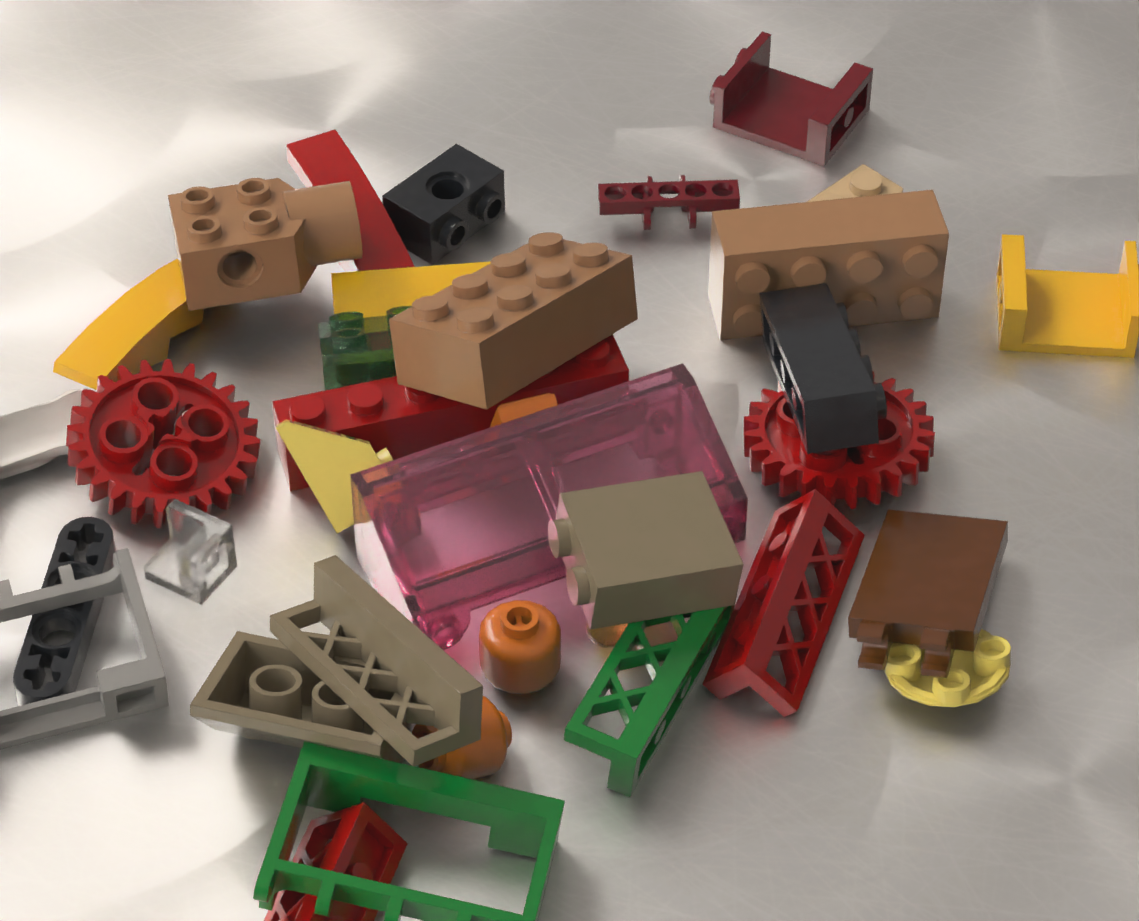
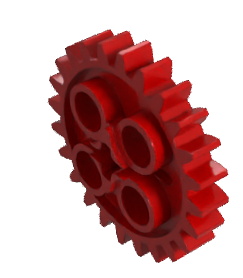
M165 359L161 371H153L147 360H141L140 371L134 375L125 366L120 365L117 371V382L103 375L98 376L97 392L84 389L81 393V406H72L70 425H67L66 436L68 466L76 467L75 482L77 485L90 484L89 500L91 502L109 497L108 514L113 516L124 507L131 509V524L136 525L146 513L153 515L156 528L161 529L166 515H174L178 524L183 528L187 527L188 513L193 511L207 522L210 520L212 503L225 511L229 510L232 494L244 496L247 479H254L261 439L256 437L258 420L248 418L250 403L248 400L234 402L236 387L233 384L216 389L217 373L215 372L207 374L202 379L196 378L195 364L189 363L182 373L174 372L171 359Z
M890 378L881 383L886 398L887 417L886 419L878 420L879 443L807 454L778 381V392L764 388L761 390V402H750L749 416H744V457L750 458L751 472H762V484L764 486L779 482V496L781 497L788 496L795 491L801 492V496L816 489L833 506L836 499H845L851 509H856L858 498L866 497L873 504L879 505L882 491L895 497L902 496V483L916 486L918 484L919 472H928L930 457L934 456L933 416L926 415L927 404L925 401L913 402V389L909 388L895 392L896 379Z

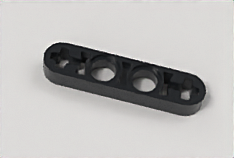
M81 517L66 524L58 535L41 589L62 584L58 571L60 566L71 564L75 580L99 575L111 570L114 567L113 553H116L110 525L104 520L95 517ZM87 544H90L86 553L87 563L80 562L78 552L84 551ZM104 597L32 615L13 673V685L19 706L76 692ZM58 630H66L75 634L72 640L60 646H51L42 642L49 633ZM45 667L50 668L53 681L47 682L43 690H38L44 683L46 676Z

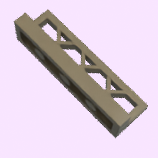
M336 555L314 562L313 600L270 615V632L413 767L481 740L483 685ZM321 622L330 630V634L304 632L300 629ZM334 656L362 659L366 666L363 668L341 665L333 661ZM369 690L397 692L403 698L402 701L373 698L369 694ZM406 723L434 726L439 731L417 739L405 726Z

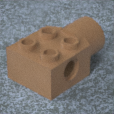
M249 178L235 185L216 188L192 187L182 193L168 195L176 251L189 311L301 293L318 265L362 258L360 225L350 181L295 189L279 178L267 180Z

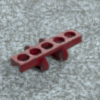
M680 175L679 181L653 182L652 176H647V182L598 184L599 214H642L644 230H651V213H653L654 207H681L682 212H687L689 229H696V212L740 209L738 179L686 181L685 175ZM660 194L678 195L674 198H665L662 197Z

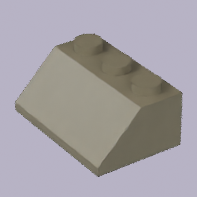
M237 631L190 704V716L215 730L242 735L248 739H261L302 748L304 741L398 763H403L405 759L278 639ZM334 656L333 661L341 665L363 668L366 666L362 659ZM369 690V694L373 698L402 701L403 698L397 692ZM406 723L405 728L412 733L416 724Z

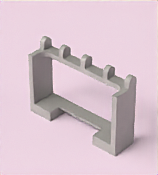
M128 548L117 550L116 553H113L114 567L99 575L75 580L71 564L58 567L62 584L14 596L9 579L0 581V623L123 592L142 658L141 660L97 670L98 686L0 711V750L169 706L165 672Z

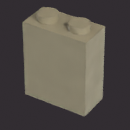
M703 471L560 493L556 520H550L548 523V539L552 554L555 558L562 557L567 569L566 584L569 598L574 606L581 605L590 630L732 606L735 603L744 564Z

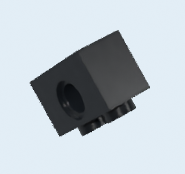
M455 144L382 195L383 205L407 251L433 265L449 252L458 249L467 239L486 225L495 222L505 212L504 170L464 147Z

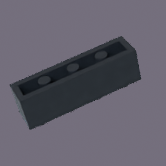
M827 283L759 293L763 344L807 454L879 443L878 420L886 419L887 417L885 393L881 383L874 384L869 356H861L858 333L855 328L849 329L844 303L835 302Z

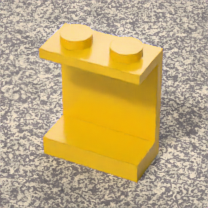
M1002 234L996 272L998 348L1000 351L1135 358L1139 338V264L1136 241L1124 242L1119 274L1026 269L1024 235Z

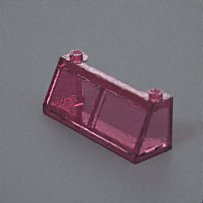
M683 363L350 474L358 562L373 588L442 650L454 646L461 640L470 624V611L566 577L567 569L562 557L555 558L553 556L548 539V523L550 520H556L560 493L703 471L734 543L743 541L746 537L748 497L698 386Z

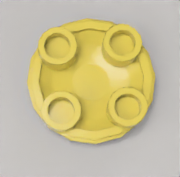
M981 629L974 652L955 650L949 675L947 678L921 675L925 649H920L919 645L892 643L884 671L890 685L910 700L927 706L958 707L978 703L998 692L1009 678L1011 646L1005 638L991 635L986 630Z

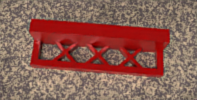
M816 489L774 511L702 683L719 700L750 686L783 717L798 711L865 536ZM823 526L841 542L837 554L829 555L822 533ZM806 568L815 569L821 588V595L818 598H812L805 576ZM789 611H797L804 633L802 642H794L787 619ZM771 656H780L787 680L785 687L766 671Z
M363 802L311 820L291 862L391 884L408 843ZM282 890L277 894L272 911L268 910L263 921H374L379 910L334 900L330 915L327 917L314 913L317 896L292 890Z

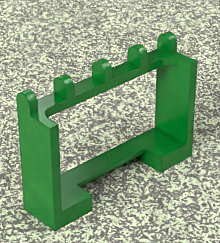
M304 741L256 881L253 899L259 901V908L272 911L279 891L292 890L317 896L314 913L329 917L334 900L383 911L385 912L384 921H400L401 916L422 921H538L558 841L565 800ZM364 798L489 826L491 827L488 841L489 848L537 858L523 915L291 862L289 858L306 807L336 812L363 803Z

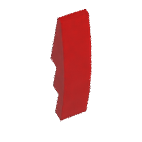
M336 129L286 145L288 163L305 187L350 181L360 225L362 258L338 262L344 272L415 267L383 203Z

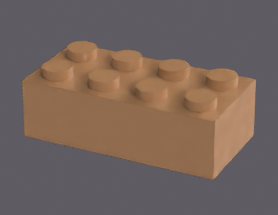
M924 190L712 211L708 297L720 340L763 336L759 293L827 283L836 303H844L849 327L939 318L949 231L934 191Z
M539 233L530 237L529 243L510 253L493 257L489 265L478 271L455 278L452 281V285L438 293L416 299L412 303V307L389 319L398 384L483 409H489L638 319L632 255L608 250V247L602 243L582 244L565 240L558 233Z

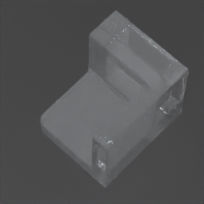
M174 499L166 507L170 539L144 565V575L147 580L202 605L237 567L233 528L231 524Z

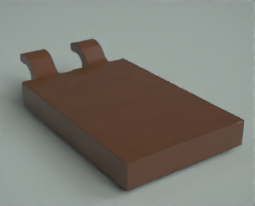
M888 509L848 616L849 638H857V642H863L858 659V668L884 670L893 642L919 645L920 649H925L921 675L947 678L955 650L974 652L1008 542V521Z

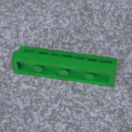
M735 603L732 606L628 623L565 727L563 739L611 760L607 788L627 797L632 796L719 644L734 610ZM690 617L686 623L684 618ZM671 622L678 636L677 640L650 646L644 629L649 626ZM636 645L638 650L632 651L634 646ZM664 661L662 666L660 667L658 662ZM645 665L652 683L649 686L624 691L617 676L619 671ZM609 690L611 695L605 696L607 691ZM633 706H638V707L636 708L635 712H633L632 707H633ZM618 710L626 727L619 739H616L587 725L592 716Z

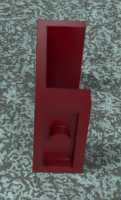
M762 31L748 48L740 50L735 63L724 76L719 75L714 81L709 96L710 104L714 105L713 128L825 166L870 110L873 68L854 62L832 89L770 68L771 34Z

